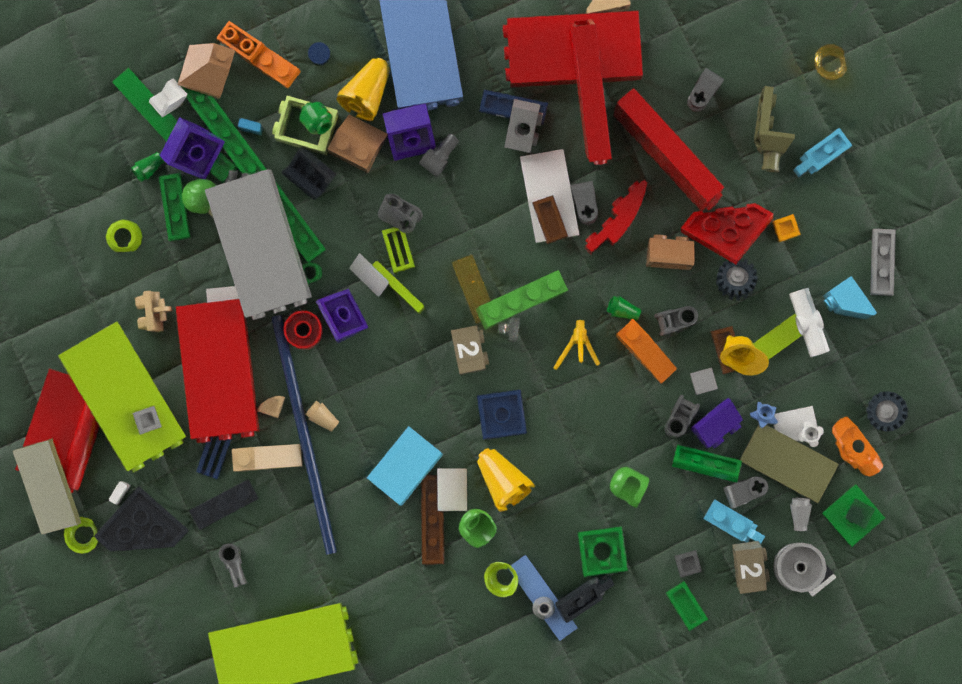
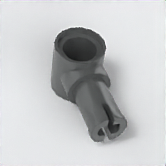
M449 133L438 148L435 147L426 152L419 164L435 177H438L447 166L448 156L459 143V140Z
M235 544L223 545L219 550V558L224 563L225 568L229 570L233 587L240 586V583L241 585L247 584L248 582L241 567L243 563L240 548ZM229 547L233 548L236 553L232 560L226 559L224 555L225 550Z

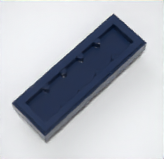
M489 90L483 91L479 112L510 119L514 99L540 104L539 112L543 113L541 125L544 126L548 103Z

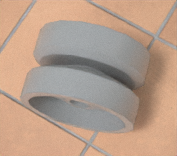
M799 542L788 544L781 548L775 556L773 563L774 575L778 582L788 590L801 593L812 591L818 587L825 578L827 569L825 558L820 550L813 545ZM799 563L804 566L800 572L797 570Z

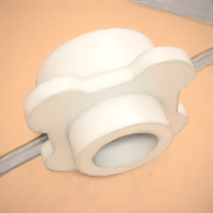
M806 421L803 423L802 432L798 434V440L809 443L811 447H816L824 430L822 427L812 425L810 421Z

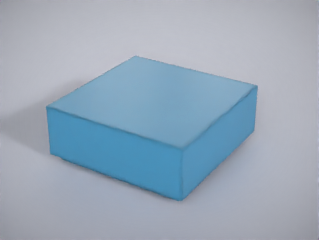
M242 118L239 120L238 127L240 130L262 135L263 127L261 123Z

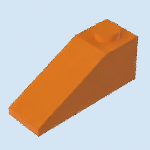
M634 319L616 334L618 340L661 384L677 369Z

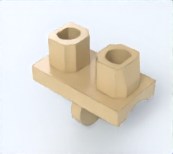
M144 291L143 295L135 298L137 309H145L146 317L138 318V328L152 332L164 331L163 321H167L166 313L172 312V307L165 306V300L160 299V292Z

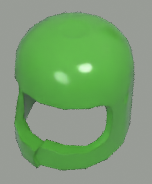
M621 467L611 479L610 490L613 495L636 508L647 489L649 478L632 468Z

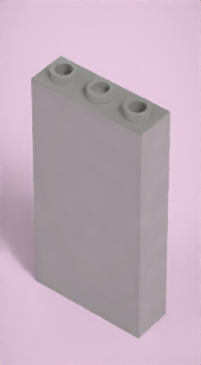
M267 169L205 189L245 318L252 316V320L265 317L264 312L273 310L275 314L286 310L285 306L294 303L295 307L306 304V299L311 298L312 295L272 170Z

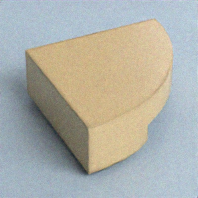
M274 396L268 398L260 404L257 411L279 418L286 397Z

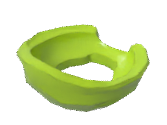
M124 219L111 224L106 234L107 244L114 252H133L137 250L141 245L143 237L141 229L136 223ZM120 228H126L131 233V241L127 247H118L115 241V233Z
M80 517V524L65 528L64 538L65 543L72 551L83 554L92 551L96 547L98 540L92 537L88 543L81 544L75 539L76 530L84 526L91 527L94 535L98 531L92 520Z
M503 562L491 563L484 574L487 589L498 597L513 595L518 586V576L514 568ZM509 569L512 572L514 578L509 585H502L498 582L496 575L499 570Z

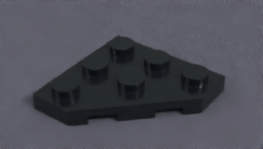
M138 486L93 537L110 552L174 548L189 530Z

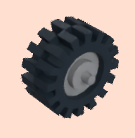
M744 259V262L739 260L736 265L730 261H725L720 266L716 277V286L718 285L719 292L723 291L722 295L724 297L728 295L730 300L736 297V301H739L741 297L746 299L748 294L751 295L753 293L758 276H756L757 270H753L754 265L752 263L750 265L747 264L748 260Z
M880 392L874 395L868 403L867 417L872 426L878 430H897L903 426L908 417L906 401L894 392Z

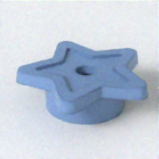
M758 402L757 410L750 413V417L758 420L760 428H764L767 424L776 425L778 423L774 416L776 407Z

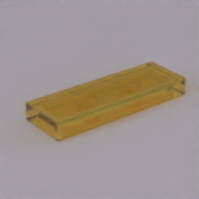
M469 255L452 262L475 323L478 324L481 323L476 309L491 300L473 255Z

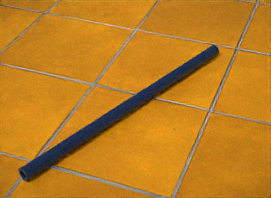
M282 315L271 317L325 552L328 555L337 552L289 343L284 335Z

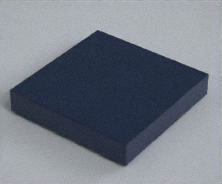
M521 390L477 396L483 440L527 434Z

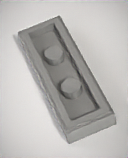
M872 229L870 295H894L896 230Z

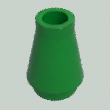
M158 152L134 163L131 170L140 182L148 181L165 162Z
M612 296L607 312L613 317L637 321L641 314V309L621 296Z

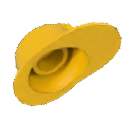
M730 335L727 337L724 350L720 355L722 363L743 375L750 376L758 375L767 369L769 364L768 357L762 351L755 348L748 337H733Z

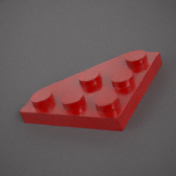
M756 203L746 204V207L734 208L733 206L718 208L714 212H693L681 227V233L736 265L771 222L774 214Z

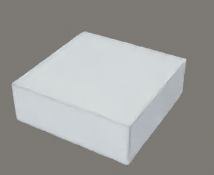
M120 481L111 494L109 501L119 505L131 485Z

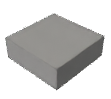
M712 367L690 373L696 395L718 389Z
M154 406L132 413L139 434L161 427Z

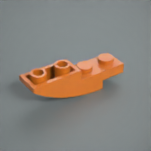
M228 21L216 38L226 47L235 50V53L246 62L287 89L301 72L299 68L230 21Z

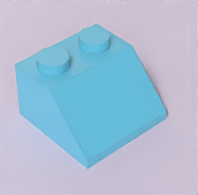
M852 276L823 295L825 298L823 300L824 305L830 312L833 310L835 314L866 320L877 313Z

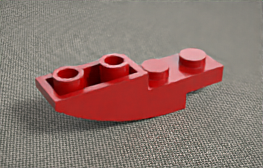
M645 180L641 183L636 181L629 187L628 191L630 193L625 198L620 196L612 203L614 208L611 210V213L616 218L610 217L603 223L602 227L604 229L599 234L594 232L585 240L588 243L585 249L590 255L606 240L613 246L630 227L645 195L647 186Z

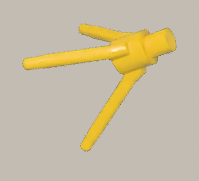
M577 320L576 328L568 345L553 367L555 370L561 365L573 344H578L580 363L583 362V344H585L597 366L600 365L588 339L585 321Z

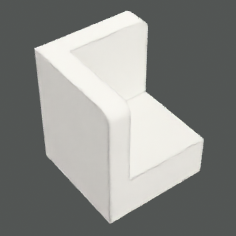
M173 78L166 83L162 92L150 98L149 103L164 117L179 108L188 94Z

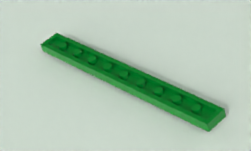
M182 87L188 94L186 96L187 100L210 131L225 141L223 148L241 173L255 174L267 170L212 96ZM276 183L295 245L306 261L310 263L324 253L326 249Z

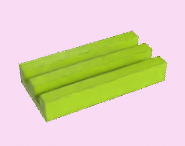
M396 227L382 230L394 274L415 268L406 234L400 231L409 264L405 265L396 235V231L400 230ZM392 233L401 266L399 267L396 266L387 234Z

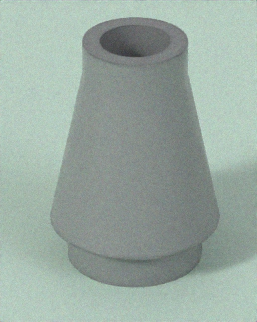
M792 498L790 509L795 531H807L812 508L808 498Z
M539 597L533 603V612L540 619L550 618L555 611L554 602L548 597ZM546 604L548 611L541 612L540 606Z

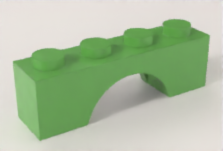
M559 270L479 306L476 312L484 329L487 330L529 308L563 295L568 289Z

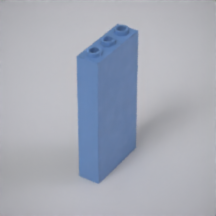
M379 0L398 110L425 103L427 110L437 109L438 105L446 104L447 107L459 105V102L463 101V94L447 1Z

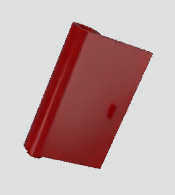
M49 368L23 447L53 439L71 493H73L74 489L79 490L100 426L68 374Z

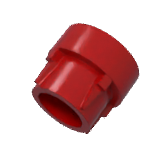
M297 311L287 318L284 325V335L292 346L305 350L316 346L321 341L323 327L316 315L309 311ZM302 324L309 326V333L306 336H300L297 332L298 327Z

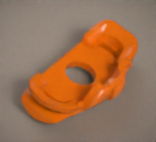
M848 417L840 419L832 427V434L837 440L835 444L839 449L841 458L854 469L858 468L865 476H873L879 473L883 468V464L877 452ZM855 440H860L864 443V450L861 453L853 450L852 445Z

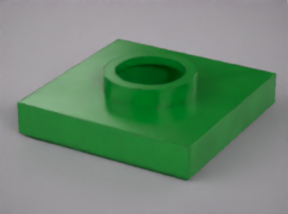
M856 484L822 512L823 516L850 547H853L885 519L882 513ZM852 507L859 508L863 515L862 520L857 524L850 523L846 516L847 511Z
M622 527L578 532L583 577L628 571ZM601 543L607 544L611 550L609 557L604 560L598 559L594 554L595 547Z

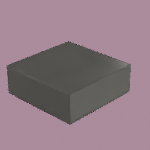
M696 550L674 556L680 578L702 572Z

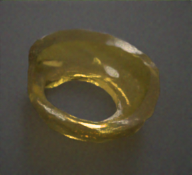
M834 44L822 46L816 52L814 59L816 71L827 80H836L842 77L847 71L844 57L845 51ZM828 55L838 57L840 60V67L833 72L825 71L822 67V59Z

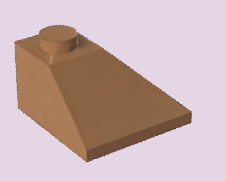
M215 43L189 45L178 85L220 99L235 50Z

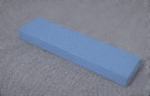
M526 555L511 565L516 571L519 585L532 603L539 597H548L555 605L558 599ZM546 604L541 605L540 611L547 612L548 606ZM556 605L553 615L550 618L544 619L559 641L577 629L573 620L568 623L563 621Z

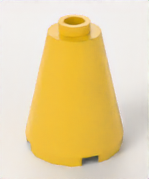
M381 58L371 59L338 92L336 100L339 105L349 113L351 110L357 112L356 117L372 121L377 115L390 73L388 63Z
M487 448L478 455V466L498 511L507 510L506 505L509 503L513 506L531 493L530 487H535L534 483L495 449L490 450Z

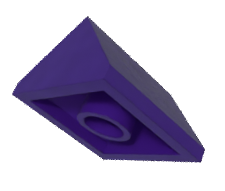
M349 288L316 301L338 343L368 328Z

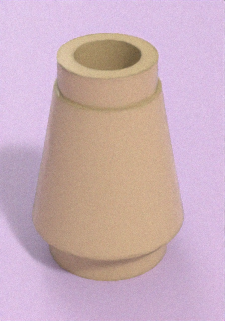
M315 401L305 414L309 417L308 420L331 432L339 423L328 408L318 401Z

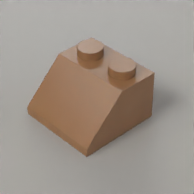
M349 114L334 135L328 147V152L369 173L388 134Z
M654 235V238H649L646 267L680 270L692 269L694 266V241H689L688 237H676V240L667 239L666 235Z

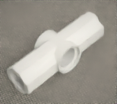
M809 288L789 294L796 313V325L800 334L804 337L810 357L829 352L830 350L823 332V320L819 311L815 309Z

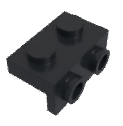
M303 146L297 151L290 164L282 171V174L290 182L294 183L313 200H316L327 190L336 176L335 172Z

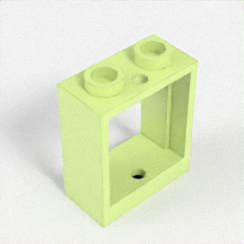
M286 96V100L281 101L279 107L280 120L275 122L272 134L275 135V140L298 148L303 146L309 151L327 156L328 147L339 116L338 110L326 107L333 116L332 126L326 133L320 136L318 145L284 136L292 106L302 109L305 104L309 103L308 101Z

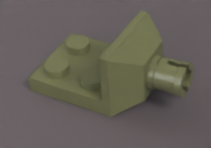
M765 86L759 95L754 143L759 153L764 156L762 171L779 172L780 158L795 139V134L770 131L773 128L774 116H770L773 107H775L777 94H773L774 87Z

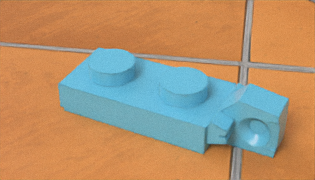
M838 128L805 152L799 158L802 163L793 171L798 177L806 171L813 174L853 145L841 129Z
M717 500L712 502L703 518L740 541L749 542L752 539L753 541H759L761 544L765 538L764 535L755 531L757 525L753 521Z

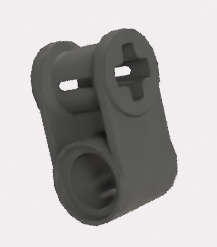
M705 68L688 97V107L695 112L702 111L712 96L716 94L724 79ZM698 96L701 97V101L699 103H696V98Z
M588 181L570 185L579 221L584 225L594 224L598 218V209L593 182ZM586 209H589V212L592 213L591 218L583 215Z
M391 193L385 195L377 213L382 221L389 223L404 233L413 232L416 223L420 222L423 217L420 208Z
M685 306L655 314L654 317L657 318L661 330L659 335H668L693 326L698 319L697 310L694 307ZM685 311L692 312L694 320L689 323L684 322L682 313Z
M680 395L665 425L666 434L670 438L681 437L694 419L700 404H694L684 399L683 395ZM672 422H677L681 425L680 433L676 434L671 431L670 425Z
M755 476L727 485L723 489L730 507L735 508L765 495L768 491V483L765 479ZM754 481L763 484L760 487L759 493L756 490H752V487L755 485Z

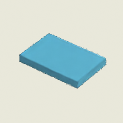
M408 426L367 479L402 506L443 456V453Z

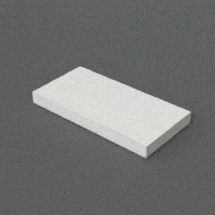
M560 149L521 156L520 161L535 242L542 243L546 242L532 202L551 195L554 196L568 235L567 238L579 236L564 150Z

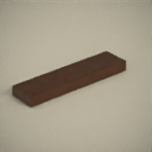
M426 475L421 482L422 565L444 564V511H438L437 475Z

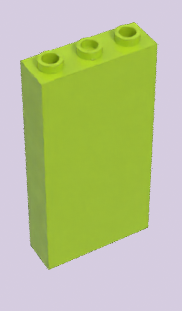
M118 321L58 355V358L126 471L132 470L134 473L144 467L143 462L149 458L154 461L164 455L163 450L171 447V449H174L183 444L182 439L186 437ZM154 406L161 427L139 434L132 413Z
M337 603L209 632L208 635L219 684H293L354 670L355 664H358L356 650L352 651L350 642H354L352 630L351 628L347 629L345 620H349L346 606L342 607V603Z

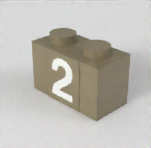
M477 325L451 330L459 374L465 375L485 371V365L489 364L487 351L482 352L481 343H485L483 330H478Z
M759 541L732 544L736 583L740 594L767 590L766 582H770L768 569L764 568V561H767L766 548H762Z

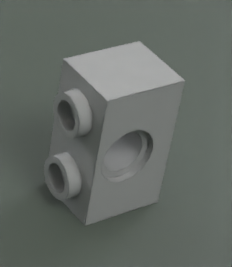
M514 99L505 148L530 153L532 145H537L539 133H536L535 129L536 125L541 126L543 113L539 112L540 104ZM521 123H526L529 125L530 128L525 130L522 129L519 125Z

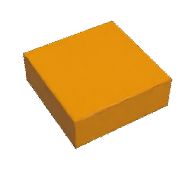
M794 214L772 221L779 243L801 235Z

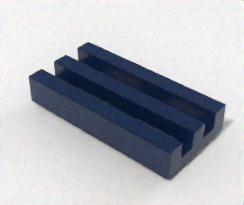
M219 436L217 437L207 469L203 470L214 437H210V442H206L196 471L218 479L232 441V439L225 441L216 470L212 473L211 470L222 441H219Z

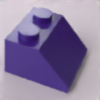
M426 103L383 113L394 161L425 154L429 149L436 147Z
M179 117L159 156L169 166L201 179H206L225 141L199 125Z
M727 398L690 429L706 449L711 446L715 449L724 442L722 437L729 432L732 435L741 428L739 423L743 419L732 401Z

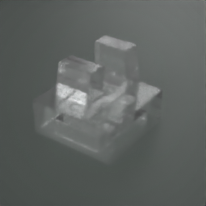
M511 317L510 324L499 323L498 333L508 334L509 341L517 342L520 318Z

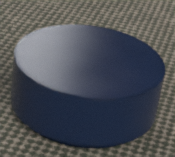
M321 42L312 44L308 50L309 59L315 65L326 64L330 59L328 46Z

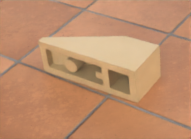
M301 444L232 449L234 472L303 466Z

